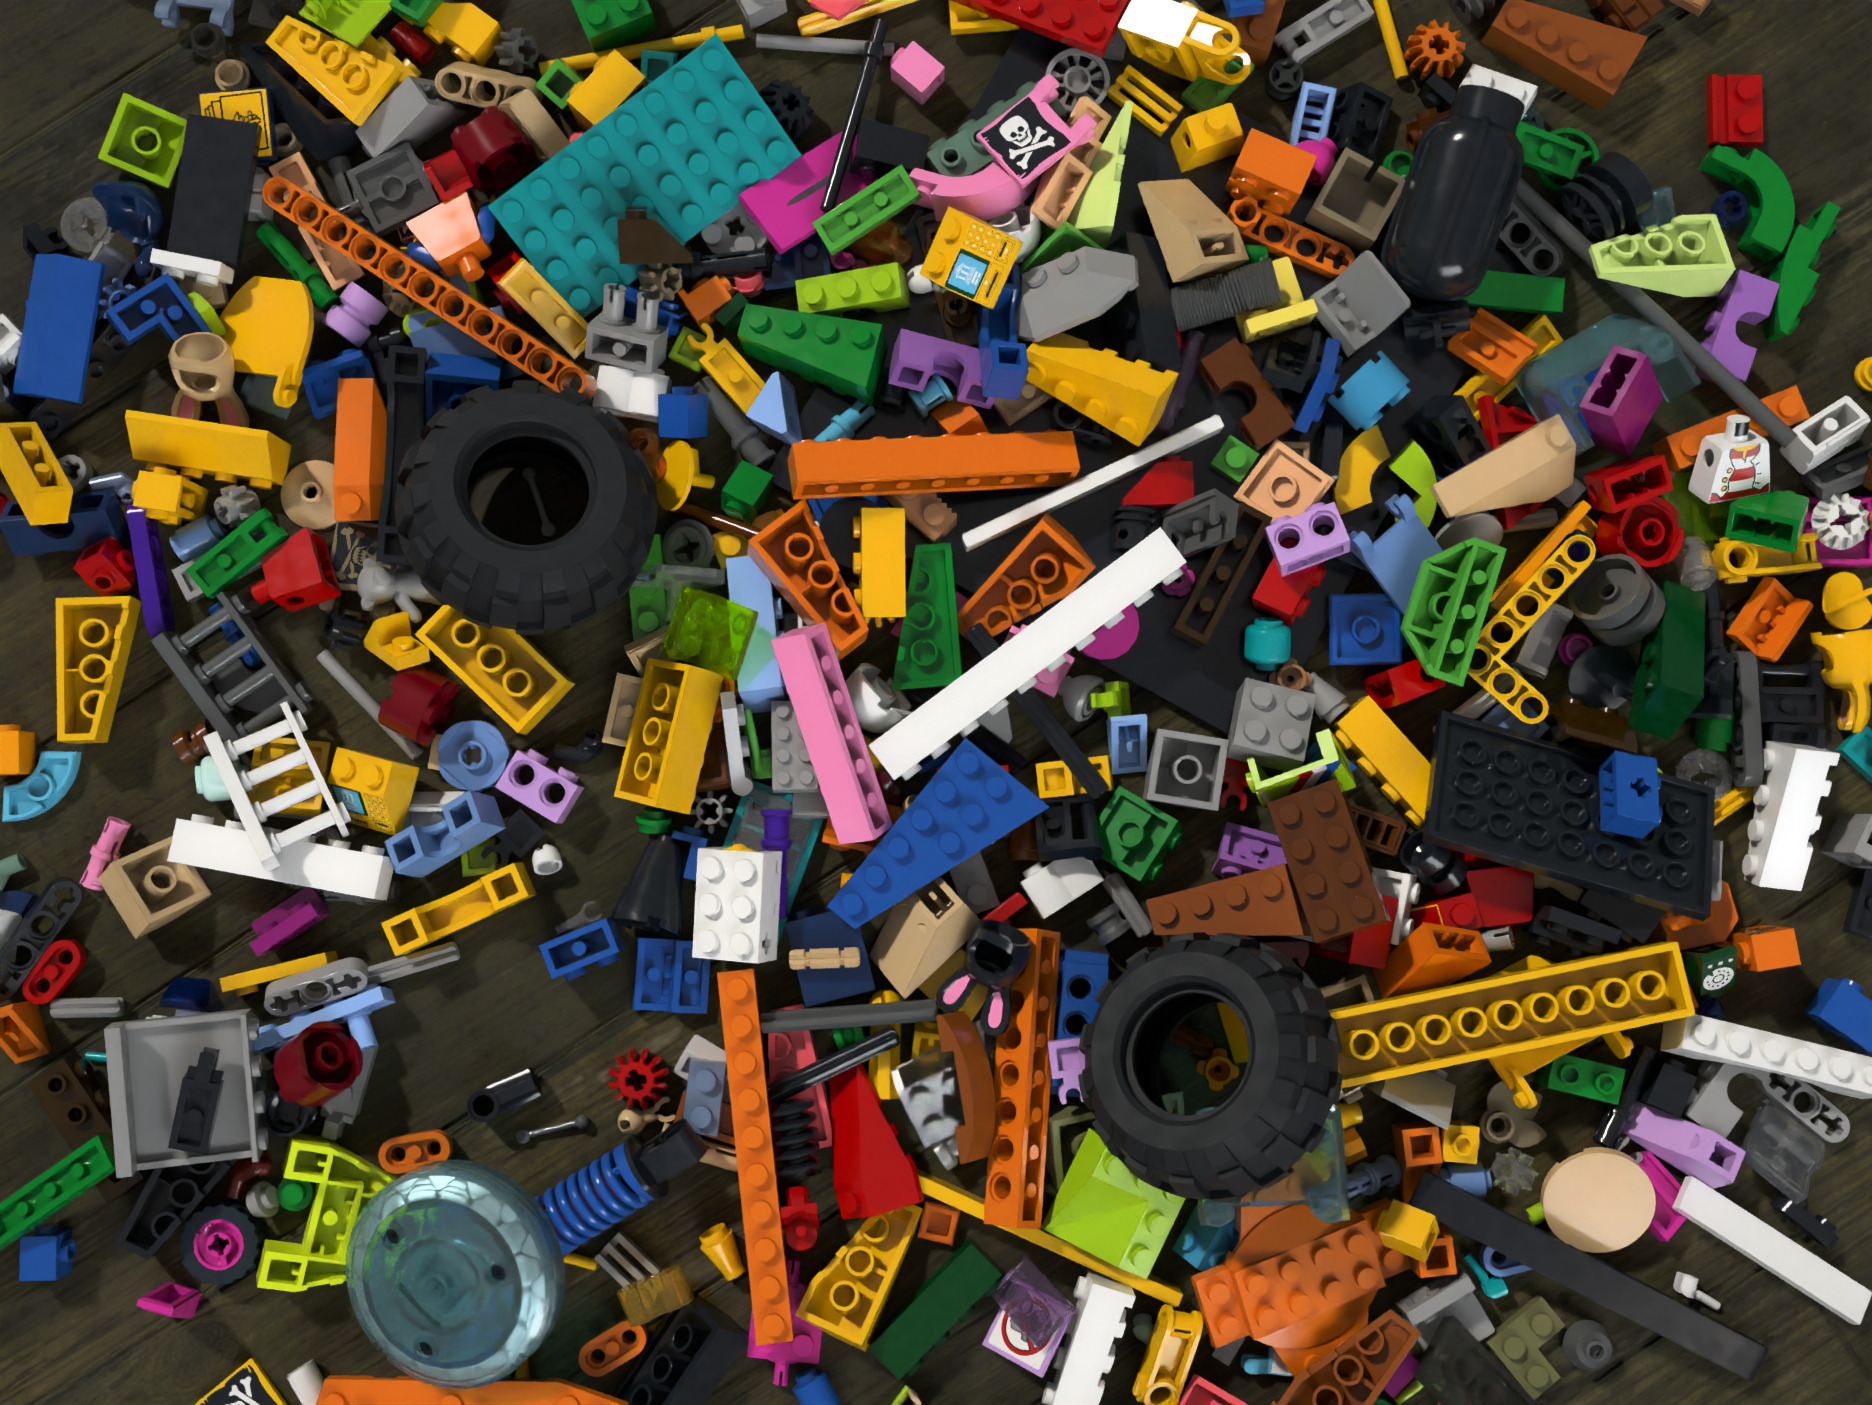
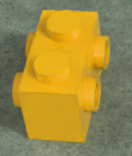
M154 467L153 472L139 470L138 479L132 485L131 494L134 500L133 506L145 510V517L157 519L163 524L181 526L182 521L192 522L204 516L209 490L191 482L189 477L176 474L177 471Z

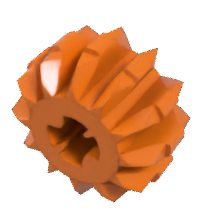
M1435 19L1430 21L1427 27L1421 24L1414 31L1415 35H1410L1406 42V46L1409 49L1405 52L1404 59L1412 61L1409 72L1417 70L1421 72L1420 81L1425 80L1428 75L1432 76L1435 72L1441 78L1442 75L1450 78L1454 74L1455 68L1460 67L1464 60V56L1461 53L1465 50L1466 43L1457 41L1461 35V30L1452 33L1448 30L1450 28L1449 21L1444 23L1442 28L1438 26Z

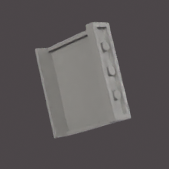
M251 1008L114 1022L104 1029L116 1178L132 1177L136 1171L249 1157H252V1162L259 1161L263 1150L268 1149L267 1127L261 1128L260 1113H265L264 1091H258L257 1077L262 1076V1058L260 1054L255 1055L254 1040H259L258 1018H252ZM204 1047L220 1050L216 1070L224 1071L222 1079L224 1083L210 1149L206 1155L170 1149L168 1145L182 1079L190 1065L197 1066L200 1052L204 1051Z

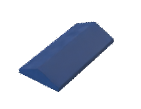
M36 254L13 394L82 404L105 264L62 254Z

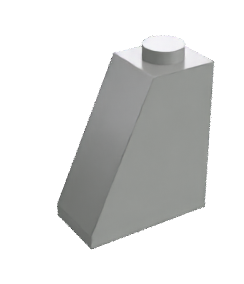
M408 76L355 133L363 143L362 148L365 153L373 159L408 141L415 150L463 117L468 110L463 103L442 97L435 87V81Z

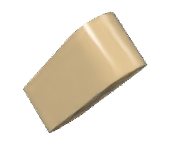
M462 61L453 62L441 69L435 78V87L442 97L482 108L496 106L500 110L499 104L517 94L518 89H530L540 103L544 97L543 92L535 86L537 83L535 79ZM450 73H454L460 78L461 88H457L451 83ZM484 81L494 85L496 90L495 96H491L485 91Z

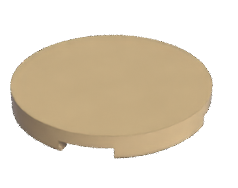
M1605 1147L1585 1148L1583 1152L1572 1155L1561 1163L1557 1162L1546 1175L1540 1196L1542 1211L1552 1232L1567 1245L1570 1244L1578 1250L1591 1253L1612 1252L1636 1241L1649 1227L1656 1207L1653 1185L1638 1162L1621 1151Z

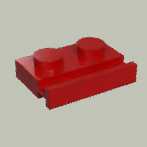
M1712 74L1706 80L1708 147H1713L1714 145L1758 147L1763 143L1762 75L1727 74L1726 76H1717V74Z

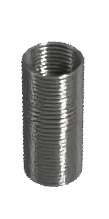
M1271 258L1261 262L1258 261V263H1251V265H1244V267L1241 266L1239 269L1236 267L1231 272L1229 270L1227 273L1223 272V274L1220 272L1216 276L1213 274L1209 278L1206 277L1202 280L1199 279V281L1196 280L1195 282L1192 281V283L1182 284V286L1169 288L1173 316L1180 333L1216 322V320H1223V318H1230V316L1234 317L1235 314L1239 315V312L1243 314V312H1251L1254 309L1257 310L1258 308L1261 309V307L1264 308L1265 306L1282 302Z

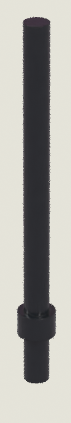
M884 19L875 20L870 41L866 42L861 55L863 60L862 68L820 206V210L825 213L835 208L876 66L882 62L885 51L883 42L889 25Z

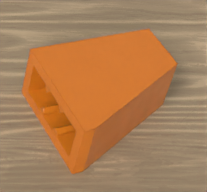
M1423 922L1389 954L1385 970L1374 968L1372 971L1382 999L1448 986L1484 968L1492 961L1480 931Z

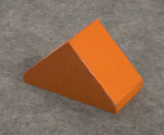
M957 394L953 396L952 401H945L929 413L943 434L952 433L957 436L988 432L980 414L970 404L956 401Z
M29 1001L13 1003L0 1008V1047L15 1064L48 1054L51 1050L39 1006Z

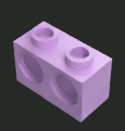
M1323 502L1313 504L1305 509V513L1292 518L1289 515L1281 516L1273 520L1270 526L1265 527L1266 539L1281 577L1350 552V538L1335 502L1326 505ZM1322 524L1329 525L1334 529L1325 536L1318 535L1314 531L1317 526ZM1287 537H1293L1299 541L1297 546L1290 549L1282 547L1280 542Z
M531 748L528 753L517 750L495 787L552 822L563 824L585 788L576 783L579 776L564 767H560L556 771L546 765L549 758ZM526 765H530L534 770V779L528 785H524L519 779L520 770ZM556 783H560L565 789V796L559 803H554L549 796L550 788Z

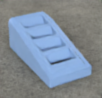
M1302 82L1295 103L1289 140L1290 145H1297L1299 137L1319 141L1327 137L1337 88ZM1306 101L1320 103L1323 106L1322 108L1308 106ZM1304 113L1321 116V119L1319 121L1303 117ZM1301 125L1319 128V131L1315 133L1302 130Z

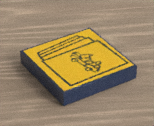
M261 87L198 93L200 115L259 124L262 127L257 162L278 161L271 89Z

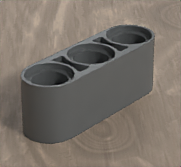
M1514 194L1499 237L1533 274L1539 276L1548 275L1562 264L1564 250ZM1517 223H1524L1529 227L1530 237L1527 241H1520L1515 237L1514 228ZM1540 249H1547L1552 252L1554 256L1552 266L1544 267L1539 264L1537 254Z

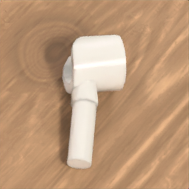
M1682 1272L1676 1273L1673 1284L1675 1291L1682 1293L1688 1298L1699 1300L1714 1310L1720 1308V1302L1696 1289L1698 1278Z

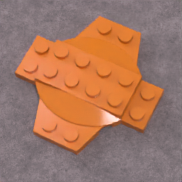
M1303 1157L1292 1166L1295 1171L1269 1188L1260 1187L1249 1192L1246 1196L1236 1199L1235 1229L1238 1231V1243L1233 1252L1228 1250L1223 1264L1191 1276L1211 1344L1217 1349L1249 1335L1254 1341L1257 1340L1271 1346L1294 1379L1301 1372L1368 1325V1307L1378 1289L1386 1286L1384 1279L1412 1268L1409 1256L1383 1245L1379 1230L1377 1229L1382 1211L1384 1209L1389 1210L1392 1201L1388 1198H1383L1356 1210L1340 1203H1334L1319 1211L1311 1210L1305 1201V1190L1323 1182L1309 1162Z

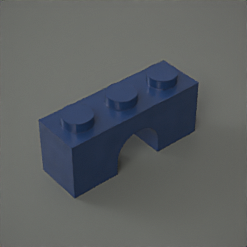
M114 489L78 493L69 513L71 518H68L67 523L30 526L17 500L7 501L0 516V528L14 556L28 554L36 556L46 552L64 550L72 552L86 548L110 534L121 543L128 522Z

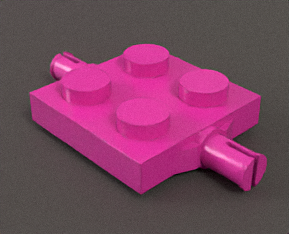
M793 1258L786 1259L794 1340L756 1346L753 1309L751 1312L747 1357L768 1359L774 1362L773 1384L779 1386L781 1371L783 1372L781 1386L788 1385L790 1364L797 1362L819 1364L822 1330L795 1315L809 1286L799 1281L802 1260L795 1258L793 1273L791 1272Z

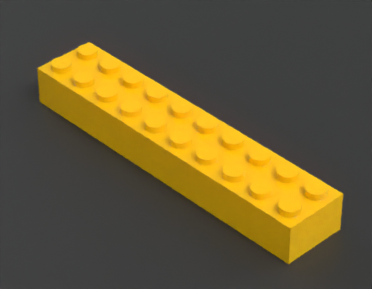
M1658 942L1328 1010L1331 1017L1336 1020L1342 1045V1052L1338 1054V1072L1343 1075L1341 1089L1696 1015L1678 942Z

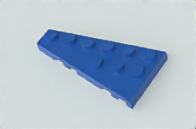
M965 738L827 907L852 928L856 929L1048 809L1049 806Z

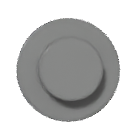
M266 1181L256 1183L246 1195V1205L250 1213L258 1218H269L275 1215L280 1205L277 1198V1189Z

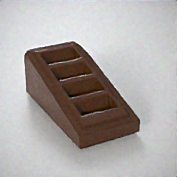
M1349 802L1355 821H1357L1359 815L1364 817L1359 832L1365 848L1388 857H1395L1407 824ZM1372 821L1378 822L1372 840L1366 839ZM1388 826L1392 830L1384 846L1380 843Z

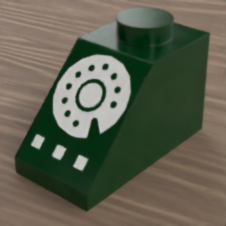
M1713 943L1680 951L1686 977L1694 995L1701 996L1702 999H1711L1723 995L1722 989L1735 985L1738 953L1735 945Z

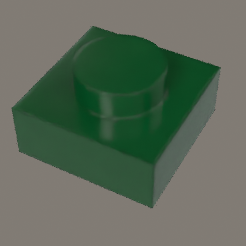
M740 292L714 316L717 325L727 335L733 329L739 330L745 304H750Z

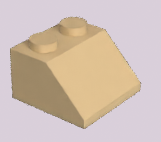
M173 836L110 863L98 878L135 939L170 923L212 895L195 866L167 861Z

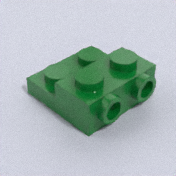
M1118 786L1097 820L1099 840L1103 843L1104 854L1101 858L1144 886H1147L1149 881L1155 883L1161 877L1165 869V864L1162 863L1164 857L1169 850L1175 852L1184 839V834L1181 833L1184 826L1178 820L1121 786Z

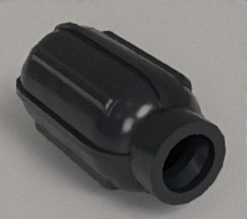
M1462 85L1457 89L1449 114L1436 119L1425 130L1415 151L1385 236L1380 256L1381 264L1403 291L1420 298L1446 302L1460 301L1467 298L1480 286L1486 275L1522 174L1524 163L1523 149L1515 134L1525 107L1518 98L1490 87Z

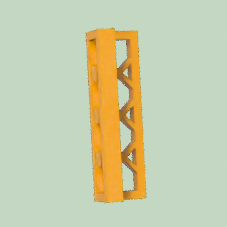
M1583 500L1571 506L1558 520L1557 525L1548 531L1491 597L1486 612V617L1489 620L1503 608L1568 538L1574 535H1585L1590 539L1594 537L1598 525L1586 515L1591 508L1586 501ZM1579 542L1572 544L1567 552L1569 558L1573 560L1586 545ZM1553 569L1545 572L1542 576L1543 585L1549 588L1561 572ZM1530 596L1521 598L1517 603V611L1524 616L1537 600ZM1507 623L1496 625L1505 634L1512 630V627Z

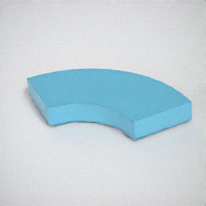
M41 751L38 765L29 777L18 784L4 786L2 822L27 820L46 812L57 804L68 792L76 778L82 752Z

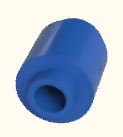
M811 1367L795 1378L797 1384L792 1390L800 1405L840 1404L841 1400L823 1369L816 1371L814 1367Z

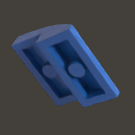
M637 937L632 1009L707 1014L711 959L692 957L693 940Z

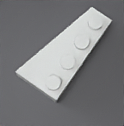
M1765 740L1763 749L1764 775L1760 786L1755 787L1753 791L1754 817L1748 825L1749 849L1742 862L1745 881L1760 887L1802 890L1813 852V846L1808 842L1809 836L1813 835L1816 830H1819L1822 816L1819 815L1818 804L1821 796L1829 795L1832 782L1826 780L1830 765L1837 766L1840 753L1808 745Z
M1088 1267L1085 1277H1078L1074 1289V1297L1078 1298L1075 1312L1065 1331L1067 1337L1064 1347H1057L1052 1366L1057 1371L1053 1383L1048 1381L1045 1386L1042 1398L1043 1404L1099 1405L1105 1387V1380L1101 1379L1102 1373L1108 1374L1111 1371L1115 1359L1116 1346L1112 1344L1114 1337L1122 1338L1126 1327V1309L1124 1307L1132 1308L1136 1298L1132 1287Z

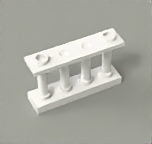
M287 701L280 704L286 716L285 720L232 743L230 739L223 742L217 731L203 736L259 861L266 872L280 866L276 854L282 852L281 848L334 824H337L344 838L350 835L345 823L352 821L343 801L335 804L303 737L302 732L308 730L299 710L292 713ZM289 733H294L301 748L300 750L247 773L244 770L237 773L233 761L239 759L238 755ZM304 763H308L315 778L314 781L261 804L259 801L251 803L247 792L253 790L252 786ZM322 793L330 811L276 835L273 832L266 835L261 823L268 821L266 817Z

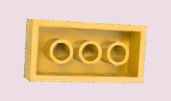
M443 605L415 633L436 656L520 734L527 735L575 685L525 635L516 634L514 629L493 625L491 629L476 625L463 619V614L449 605Z
M648 658L614 797L690 815L692 803L696 796L700 770L704 763V754L709 734L713 727V717L721 693L724 674L693 665Z

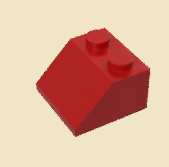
M1382 895L1391 922L1324 944L1311 942L1309 953L1385 970L1386 961L1390 954V940L1396 917L1398 898Z

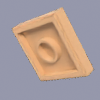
M1275 439L1234 497L1240 502L1242 501L1272 517V522L1281 516L1289 515L1292 518L1305 513L1306 508L1319 503L1335 480L1278 439Z

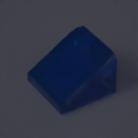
M176 977L161 997L159 1005L166 1008L188 1010L205 1008L209 1004L211 982L208 979Z

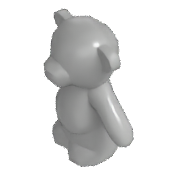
M368 558L363 561V569L360 571L357 579V590L362 598L360 603L363 610H372L376 604L394 599L402 612L407 611L409 613L410 621L418 623L422 620L421 612L412 600L443 606L424 588L420 577L413 567L397 566L395 571H392L385 566H377L373 559Z

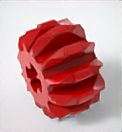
M635 1048L629 1049L628 1059L621 1054L615 1058L620 1068L611 1067L608 1070V1074L618 1078V1080L610 1082L608 1088L612 1090L619 1088L621 1090L614 1098L616 1102L621 1101L625 1096L629 1097L627 1101L628 1109L634 1108L637 1099L641 1108L647 1109L649 1107V1098L654 1102L661 1100L662 1096L657 1089L666 1090L669 1086L668 1082L659 1079V1077L667 1075L669 1069L666 1067L657 1069L656 1065L663 1059L661 1055L656 1056L652 1061L648 1060L650 1056L649 1048L643 1049L640 1058ZM634 1070H637L639 1075L646 1076V1080L641 1084L643 1087H640L638 1082H632L631 1076L636 1073Z

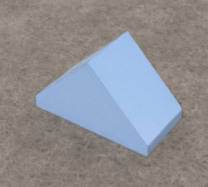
M777 371L771 374L746 416L762 431L792 445V443L802 441L795 389Z
M1139 714L1108 718L1106 726L1112 774L1147 771V715Z

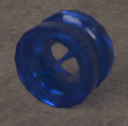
M1731 190L1723 193L1711 206V214H1716L1719 224L1722 226H1731L1737 223L1748 211L1746 197L1738 191ZM1728 202L1734 205L1732 208L1733 213L1730 215L1725 212Z

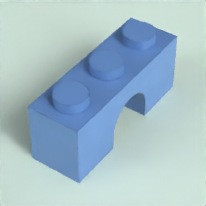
M469 790L441 807L445 820L430 826L411 825L384 841L395 873L423 878L505 829L506 827L495 797Z

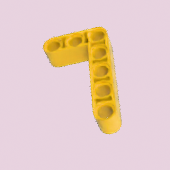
M1574 535L1568 538L1480 631L1475 649L1483 650L1487 654V664L1479 670L1469 667L1467 672L1516 717L1528 724L1539 723L1545 719L1549 710L1548 701L1501 658L1591 565L1595 558L1596 548L1594 542L1585 535ZM1579 542L1587 545L1590 555L1586 560L1575 562L1569 558L1567 552L1574 543ZM1548 570H1558L1563 574L1564 582L1559 588L1548 589L1543 585L1542 576ZM1530 596L1537 600L1538 610L1532 616L1519 614L1517 603L1521 598ZM1499 623H1507L1512 627L1513 635L1506 643H1498L1492 638V629ZM1502 673L1512 675L1515 680L1514 689L1507 694L1497 692L1494 687L1495 678ZM1529 697L1539 699L1543 705L1541 715L1536 718H1528L1522 713L1521 705Z

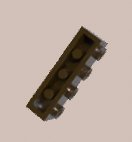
M80 1055L63 1058L30 1081L28 1086L72 1152L100 1134H108L114 1147L109 1091L101 1088L94 1077L95 1071L92 1065L86 1059L81 1058ZM154 1169L139 1170L132 1177L116 1178V1171H114L95 1186L108 1204L124 1197L148 1180Z

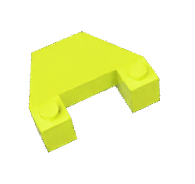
M300 1133L292 1135L289 1139L282 1167L283 1177L315 1182L314 1198L302 1244L265 1239L256 1273L257 1288L299 1292L307 1290L308 1287L330 1284V1286L342 1284L343 1281L355 1279L354 1258L356 1245L365 1220L382 1198L404 1182L331 1139ZM418 1200L403 1206L391 1220L384 1234L380 1249V1276L414 1270L423 1233L421 1229L425 1225L430 1204L429 1200ZM409 1220L415 1223V1227L407 1232L404 1240L398 1244L391 1243L388 1240L387 1232L394 1225L401 1226Z

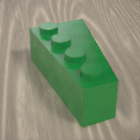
M745 304L737 333L745 355L784 371L788 369L800 374L801 378L812 383L817 381L831 387L832 391L844 396L848 394L860 399V403L872 407L888 345L882 324Z

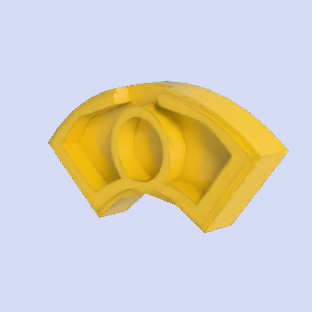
M1378 425L1371 427L1356 437L1340 458L1338 481L1336 487L1332 488V500L1335 502L1340 516L1372 503L1370 493L1372 475L1381 463L1391 457Z

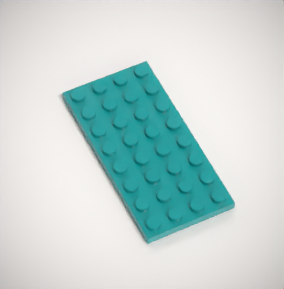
M714 34L487 207L537 272L582 318H585L603 304V286L605 284H617V290L620 285L626 287L636 280L640 275L639 271L648 265L620 264L617 219L619 212H625L626 206H647V212H655L687 242L738 204L740 193L763 179L770 180L802 155L719 36Z

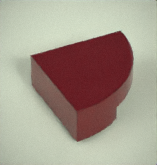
M887 770L877 773L878 783L888 804L896 806L903 803L904 799L897 780H894Z

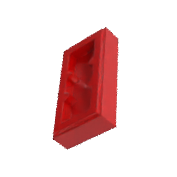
M1016 891L980 920L993 919L1010 925L1011 921L1008 918L1028 902L1020 892Z

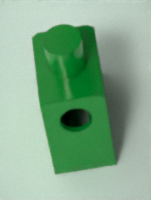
M1770 489V493L1739 498L1730 504L1725 537L1795 553L1804 530L1810 499L1806 496L1797 495L1790 490L1779 491Z

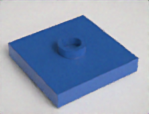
M1386 593L1328 594V665L1402 664L1401 613Z

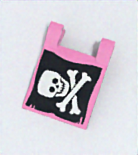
M1051 73L1043 77L1026 97L976 134V139L1021 188L1028 185L1076 146L1089 142L1096 135L1093 128L1097 126V123L1088 113L1083 115L1072 128H1069L1048 105L1059 95L1056 90L1059 87V82Z

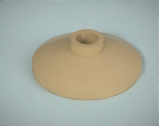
M321 460L303 462L293 468L286 476L281 488V503L287 516L297 525L304 528L309 527L311 530H321L337 523L335 521L333 464ZM316 487L317 495L309 499L307 497L308 489Z

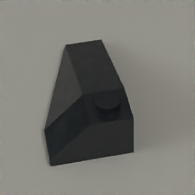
M266 41L241 44V53L263 87H268L272 90L273 103L296 139L314 157L320 161L329 160L337 156H348L361 143V140L355 133L359 126L350 121L265 43Z

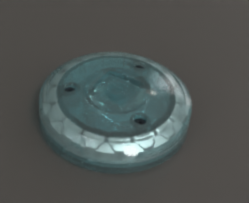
M441 1160L430 1162L408 1171L382 1188L368 1202L369 1204L362 1209L354 1224L347 1246V1289L353 1310L363 1331L372 1344L377 1343L376 1349L381 1348V1354H387L386 1359L398 1369L417 1380L437 1387L450 1389L477 1388L496 1382L513 1372L547 1339L555 1326L563 1303L565 1291L564 1259L556 1232L549 1218L532 1195L512 1178L494 1168L472 1161Z

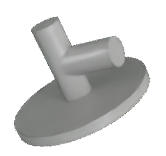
M1489 510L1481 513H1471L1449 518L1450 522L1442 527L1434 538L1443 550L1471 537H1476L1499 546L1503 537V528L1499 520L1490 515Z

